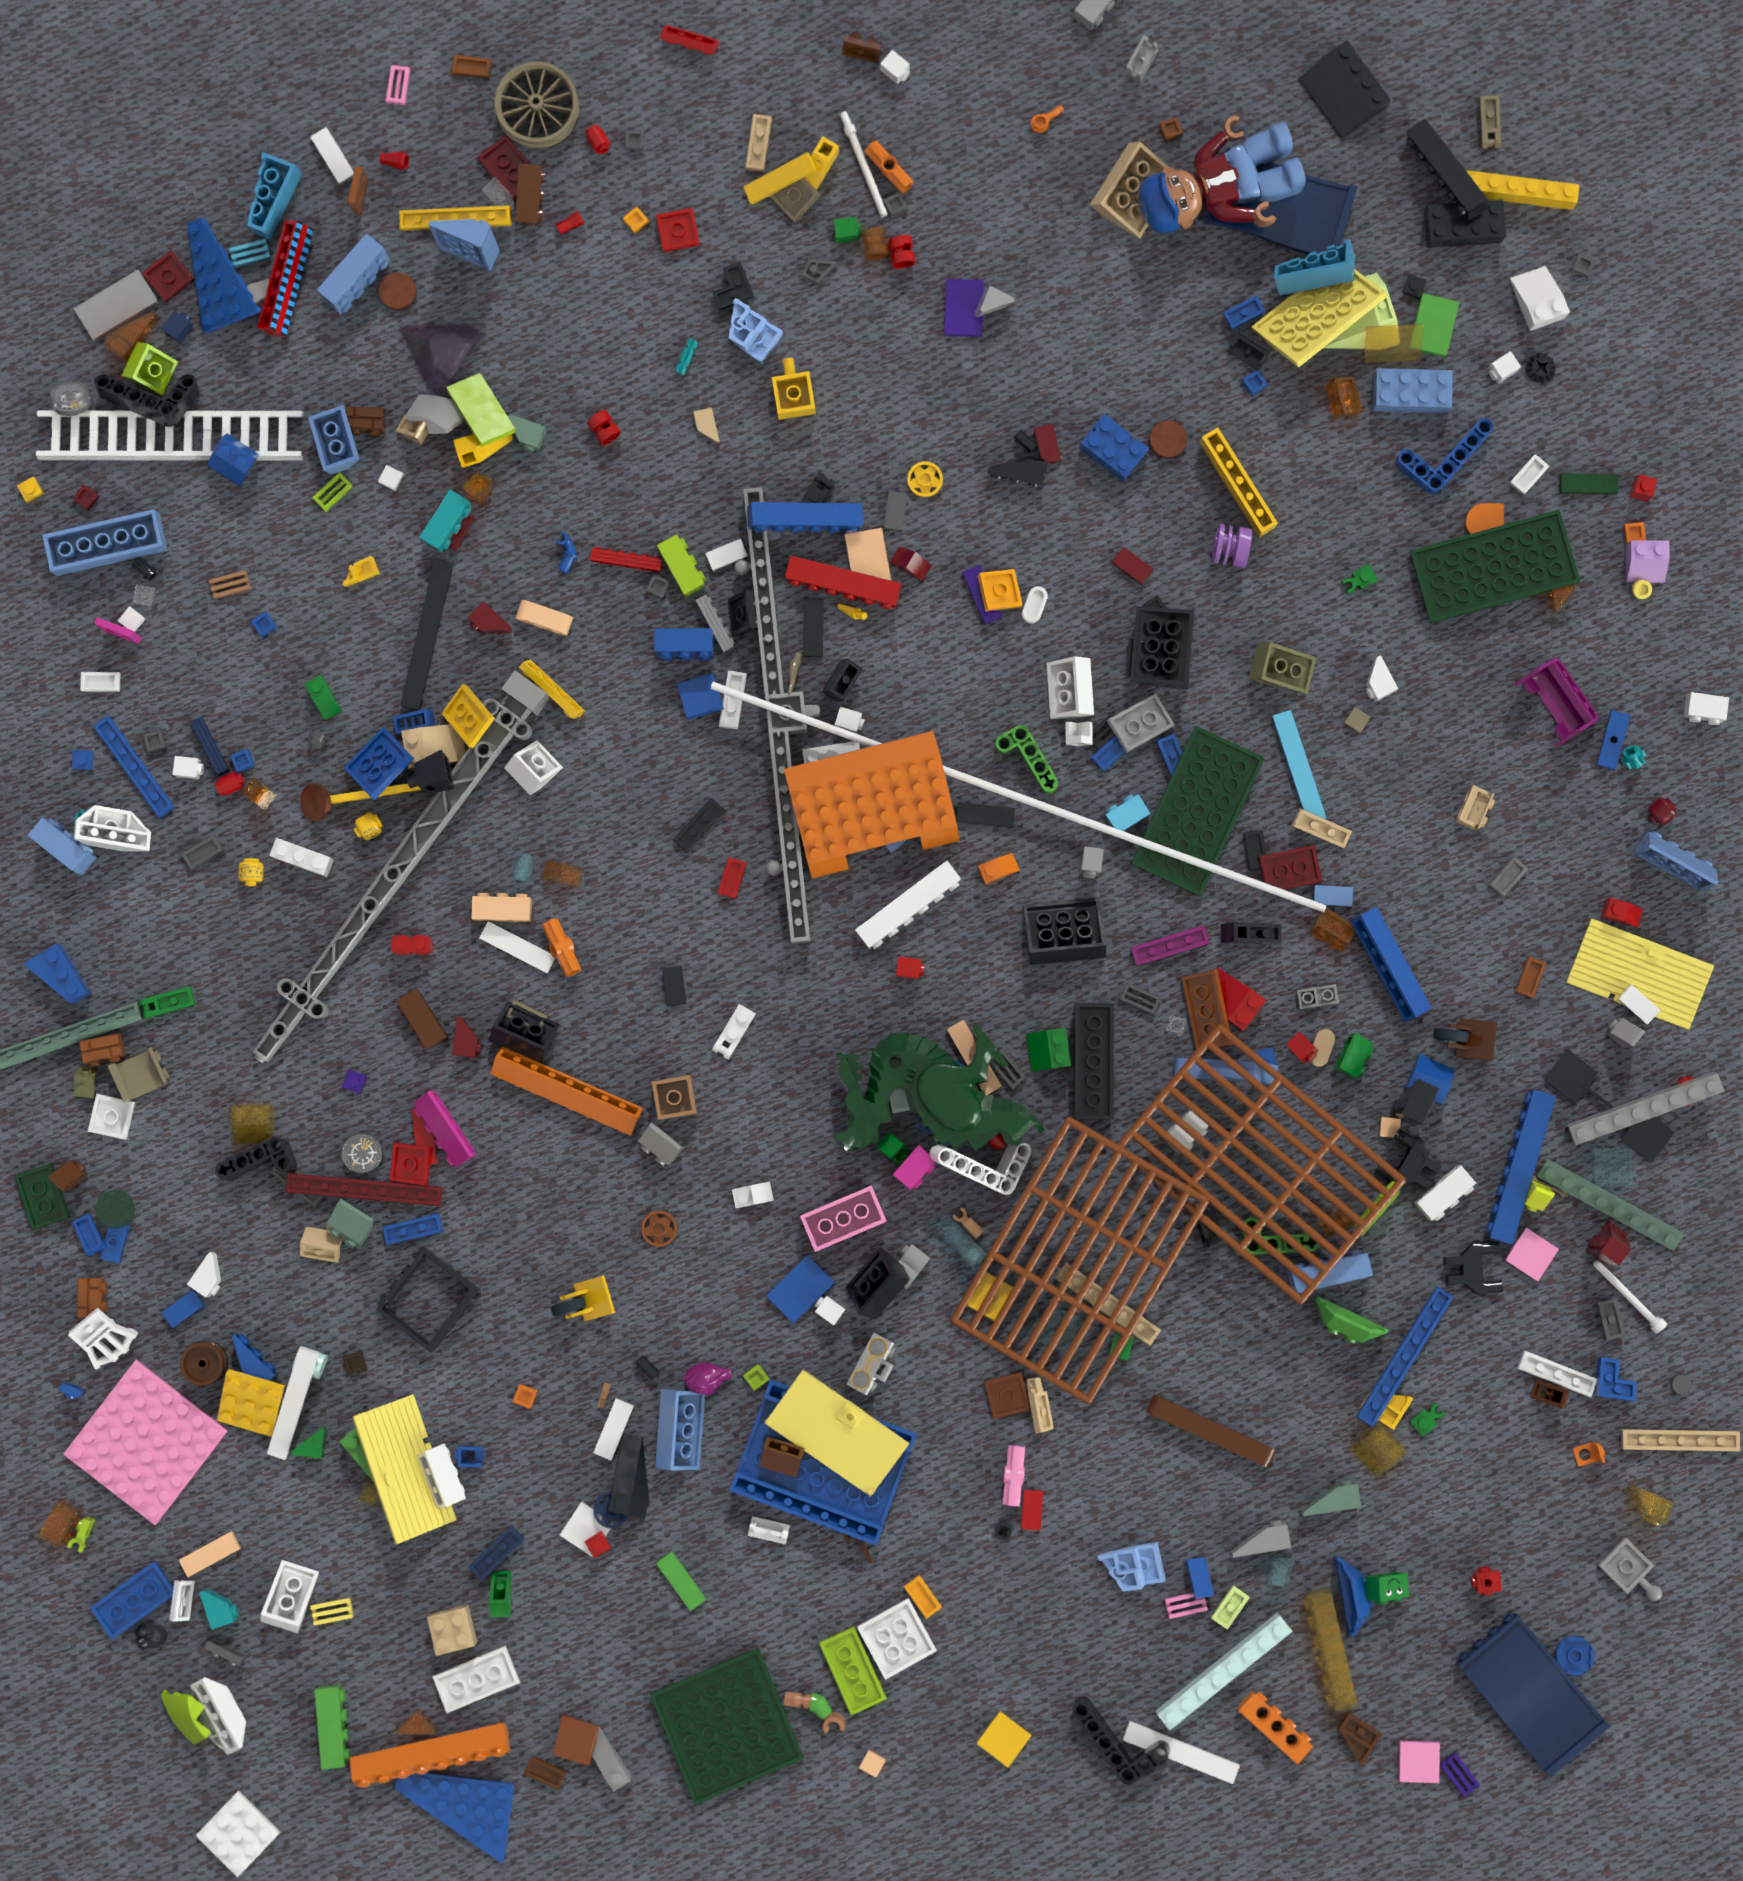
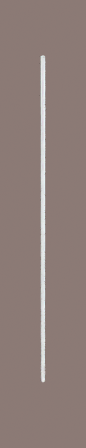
M713 682L710 689L860 744L869 747L882 744L719 683ZM943 766L945 775L1323 913L1326 909V905Z

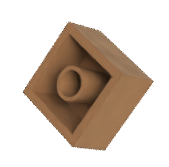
M691 1075L652 1082L658 1120L698 1114Z

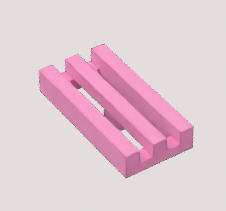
M391 65L386 103L405 105L410 67ZM395 70H398L395 97L391 98ZM405 71L401 99H399L402 73Z
M1193 1592L1166 1598L1165 1603L1169 1619L1207 1611L1205 1598L1170 1606L1171 1602L1194 1597ZM1197 1604H1202V1607H1197L1189 1610H1184L1175 1613H1172L1171 1611Z

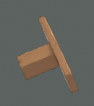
M604 1382L597 1407L604 1409L611 1384Z

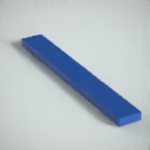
M1436 1286L1360 1408L1356 1418L1371 1428L1375 1426L1454 1296Z

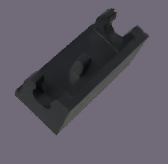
M1240 329L1227 352L1259 371L1272 349Z

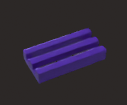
M1455 1752L1440 1763V1766L1464 1797L1480 1786ZM1454 1758L1465 1771V1773L1468 1775V1777L1471 1779V1781L1473 1782L1472 1785L1468 1783V1781L1465 1779V1777L1462 1775V1773L1459 1771L1456 1765L1452 1762ZM1448 1763L1466 1785L1467 1789L1464 1790L1446 1767Z

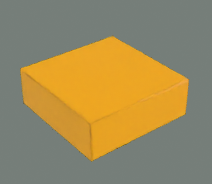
M635 207L622 218L634 234L649 223V220L638 207Z

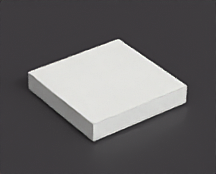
M96 1094L88 1132L127 1140L135 1102L129 1101L125 1103L123 1099Z
M581 1502L560 1536L592 1556L584 1541L600 1531L606 1536L610 1529L601 1526L594 1517L593 1508ZM597 1513L599 1519L602 1520V1515Z

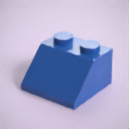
M226 433L214 449L207 465L241 486L260 454Z
M1419 1053L1403 1088L1408 1090L1417 1079H1420L1439 1088L1433 1103L1437 1105L1443 1104L1450 1089L1455 1070Z

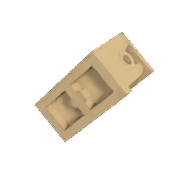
M1472 785L1467 792L1455 822L1475 831L1479 830L1480 827L1483 828L1487 821L1485 815L1488 810L1492 809L1495 802L1493 800L1494 793L1489 795L1488 791Z

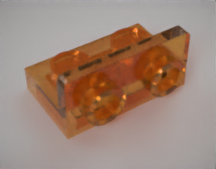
M1354 376L1337 377L1325 384L1334 420L1343 416L1358 415L1363 412Z
M1327 908L1324 913L1321 912L1315 925L1310 930V933L1317 939L1324 941L1339 952H1343L1356 932L1350 922Z

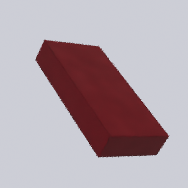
M1053 424L1035 427L1034 432L1040 458L1048 459V464L1061 462Z
M1124 547L1112 561V564L1141 585H1143L1154 570Z

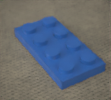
M154 1561L95 1603L90 1609L110 1639L113 1640L173 1597L174 1586L159 1564Z

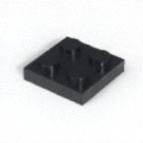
M745 590L728 599L732 636H741L757 628V617L754 608L755 598L753 597L752 590Z

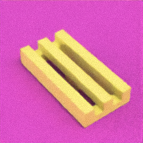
M350 1598L310 1606L314 1625L353 1618ZM347 1603V1607L321 1612L316 1610L318 1608ZM348 1611V1614L318 1620V1616Z

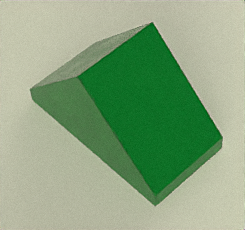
M322 1427L291 1451L292 1455L323 1458L327 1428Z

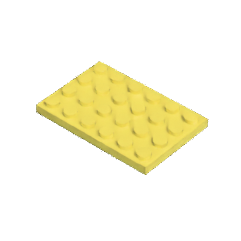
M1354 269V281L1293 293L1254 324L1252 330L1299 368L1387 296L1384 290Z

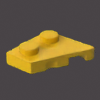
M1393 1395L1378 1421L1394 1430L1413 1398Z

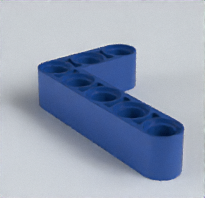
M1488 418L1480 419L1436 470L1409 449L1399 453L1395 461L1396 466L1425 492L1431 495L1437 494L1489 436L1494 427L1493 422ZM1479 426H1485L1487 428V432H1482L1479 429ZM1467 439L1473 440L1475 446L1468 445ZM1455 453L1461 454L1463 460L1456 459ZM1406 456L1410 462L1407 464L1402 462L1401 457ZM1442 467L1449 468L1450 474H1445ZM1421 469L1424 472V475H1417L1415 470ZM1430 481L1437 482L1438 488H1433L1430 485Z

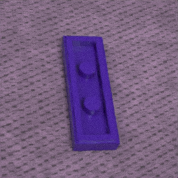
M978 565L962 572L986 625L1002 618L1000 610L985 611L977 577L983 571L981 566Z

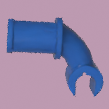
M559 532L565 536V541L557 539L556 541L561 546H564L566 551H564L565 555L557 568L568 574L574 560L578 559V557H576V549L570 536L565 532Z

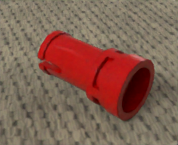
M577 210L570 217L555 225L562 235L574 227L577 228L584 225V222Z

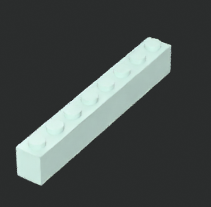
M1276 1613L1155 1712L1166 1727L1171 1730L1289 1635L1292 1630L1281 1616Z

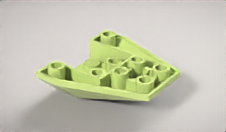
M1377 273L1365 277L1384 290L1387 297L1324 347L1325 349L1382 350L1400 344L1398 322L1386 284Z

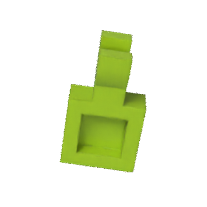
M86 1517L79 1521L76 1527V1531H78L77 1538L69 1541L68 1548H72L76 1542L79 1544L78 1552L82 1553L84 1551L85 1541L90 1534L95 1519Z

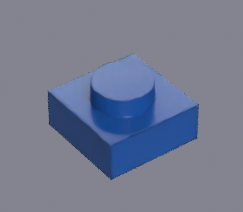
M73 750L72 769L93 770V751Z
M68 1382L62 1383L59 1391L64 1392L65 1397L70 1399L82 1397L85 1390Z

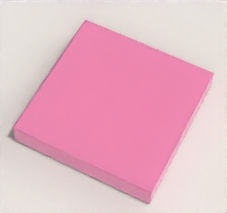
M1524 1228L1504 1260L1535 1281H1539L1559 1249L1528 1228Z
M1399 1741V1781L1439 1783L1440 1743Z

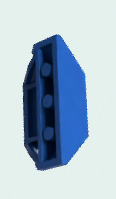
M1334 1556L1347 1634L1350 1637H1354L1370 1615L1369 1608H1372V1602L1367 1600L1365 1576L1340 1557Z

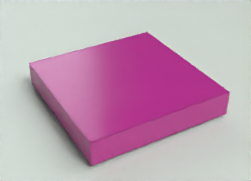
M98 617L96 618L95 625L104 632L136 644L140 643L142 637L133 630Z

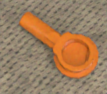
M1059 105L1048 114L1042 113L1034 116L1030 122L1032 130L1036 133L1045 132L1049 127V121L1064 112L1063 107Z

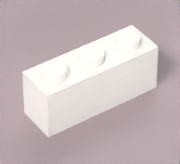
M279 838L275 839L269 855L324 877H328L334 859Z
M1457 1165L1416 1200L1414 1204L1429 1221L1434 1219L1437 1221L1445 1215L1444 1210L1448 1207L1453 1208L1459 1203V1197L1463 1194L1466 1196L1474 1190L1472 1186L1476 1182L1461 1165Z
M445 1443L417 1454L437 1509L445 1508L466 1499L464 1487L459 1482L457 1469L452 1464L451 1454Z

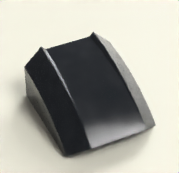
M1207 1205L1203 1214L1220 1227L1216 1210ZM1198 1220L1197 1227L1203 1246L1210 1247L1217 1244L1220 1237Z

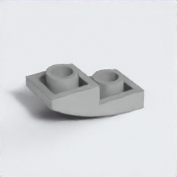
M1337 984L1297 990L1300 1009L1340 1003Z

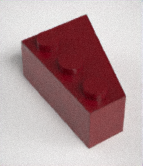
M1608 1220L1597 1237L1593 1236L1587 1244L1589 1248L1586 1251L1605 1265L1620 1266L1631 1251L1628 1243L1627 1233Z

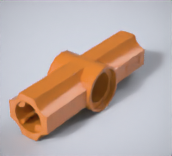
M877 140L868 145L864 152L881 170L882 175L888 178L901 194L910 189L914 181L897 164L896 158L890 156ZM887 164H891L894 166V168L891 170H887L884 166Z
M554 918L543 923L542 928L549 940L551 955L555 959L557 958L565 977H570L580 972L581 967L574 954L573 942L568 936L566 937L559 920Z

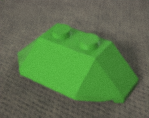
M1315 1295V1304L1323 1325L1328 1327V1332L1338 1335V1332L1346 1335L1344 1339L1354 1344L1356 1341L1364 1342L1388 1333V1329Z

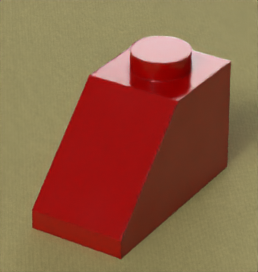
M1608 898L1604 901L1600 918L1638 928L1643 909L1626 901Z

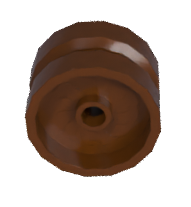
M199 1342L189 1346L184 1351L180 1359V1369L188 1382L195 1385H208L219 1381L225 1375L228 1369V1356L222 1346L215 1342ZM202 1360L206 1362L205 1367L203 1366L204 1363L202 1362Z

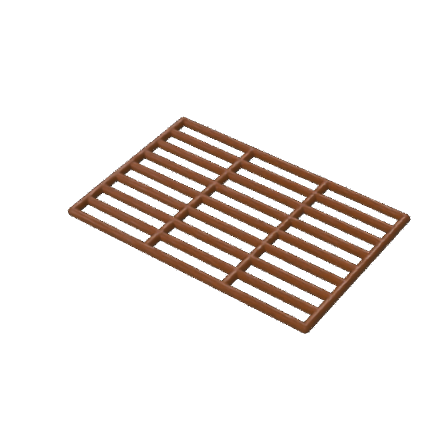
M1218 1024L1117 1143L1126 1149L1125 1146L1133 1138L1183 1180L1186 1185L1208 1197L1209 1203L1247 1235L1238 1243L1205 1214L1202 1213L1199 1220L1300 1305L1308 1299L1406 1182L1404 1176L1221 1024ZM1219 1034L1223 1035L1274 1078L1272 1083L1265 1087L1217 1047L1213 1041ZM1207 1049L1262 1094L1255 1103L1200 1058ZM1194 1064L1198 1065L1249 1108L1242 1118L1188 1073ZM1182 1078L1236 1123L1230 1133L1175 1088ZM1280 1084L1335 1129L1329 1138H1326L1274 1094V1091ZM1169 1094L1173 1095L1224 1138L1217 1148L1163 1103ZM1268 1099L1322 1144L1316 1153L1311 1151L1261 1109ZM1157 1108L1211 1153L1205 1162H1202L1150 1118ZM1255 1114L1310 1159L1303 1169L1248 1123ZM1144 1123L1199 1168L1192 1178L1138 1133V1130ZM1242 1129L1297 1174L1291 1183H1288L1236 1139V1136ZM1341 1135L1396 1180L1390 1189H1387L1334 1144ZM1230 1144L1285 1189L1278 1198L1273 1196L1223 1154ZM1328 1150L1383 1195L1377 1204L1373 1203L1321 1159ZM1217 1159L1272 1204L1265 1214L1210 1168ZM1316 1165L1371 1210L1364 1220L1309 1175ZM1138 1166V1169L1147 1176L1148 1171ZM1204 1174L1259 1219L1253 1228H1250L1198 1184ZM1157 1176L1153 1179V1182L1160 1188H1163L1164 1180ZM1303 1180L1358 1225L1351 1235L1296 1189ZM1172 1187L1168 1194L1178 1201L1183 1192H1177ZM1290 1195L1345 1240L1339 1249L1335 1248L1284 1205V1202ZM1187 1200L1184 1208L1193 1215L1196 1207ZM1278 1210L1333 1255L1326 1265L1271 1220ZM1265 1225L1320 1270L1313 1280L1258 1234ZM1252 1240L1307 1285L1301 1295L1246 1250V1247Z
M1067 1117L954 1311L950 1321L952 1324L1086 1404H1090L1207 1207L1209 1198L1077 1120ZM1071 1126L1081 1133L1048 1190L1045 1192L1036 1185ZM1088 1136L1097 1141V1144L1062 1202L1053 1197ZM1106 1146L1114 1151V1154L1079 1212L1070 1207L1102 1149ZM1123 1156L1131 1161V1164L1096 1222L1087 1217V1214L1119 1159ZM1140 1166L1148 1171V1174L1113 1232L1104 1227V1224L1136 1169ZM1157 1176L1164 1180L1165 1184L1130 1242L1121 1237V1234L1153 1179ZM1172 1186H1174L1183 1193L1147 1252L1138 1247V1244ZM1033 1193L1042 1198L1011 1254L1006 1258L999 1254L998 1251ZM1189 1196H1191L1200 1203L1164 1262L1155 1257V1254ZM1048 1203H1050L1059 1210L1026 1267L1023 1268L1014 1262ZM1065 1213L1074 1217L1075 1221L1044 1275L1040 1278L1031 1272ZM1084 1223L1091 1227L1092 1231L1059 1288H1056L1048 1282L1080 1226ZM1101 1233L1108 1237L1109 1241L1076 1298H1073L1065 1293L1097 1236ZM1118 1243L1125 1247L1126 1251L1094 1306L1090 1308L1083 1304L1082 1301L1114 1246ZM1135 1253L1142 1257L1143 1261L1111 1316L1107 1318L1100 1314L1099 1311L1131 1256ZM996 1260L1004 1266L971 1323L968 1324L959 1318L992 1261ZM1152 1263L1159 1267L1160 1271L1128 1326L1124 1328L1117 1324L1116 1321L1148 1266ZM1011 1269L1018 1273L1020 1277L987 1334H984L976 1328ZM1028 1279L1036 1284L1037 1287L1005 1342L1001 1344L994 1340L993 1337ZM1045 1289L1054 1296L1023 1350L1018 1354L1011 1350L1010 1347ZM1060 1300H1063L1071 1306L1038 1363L1035 1364L1026 1358ZM1080 1310L1088 1316L1054 1374H1051L1043 1368L1076 1311ZM1097 1320L1105 1326L1071 1384H1068L1060 1378L1093 1321ZM1112 1329L1122 1336L1088 1394H1085L1078 1390L1077 1387Z

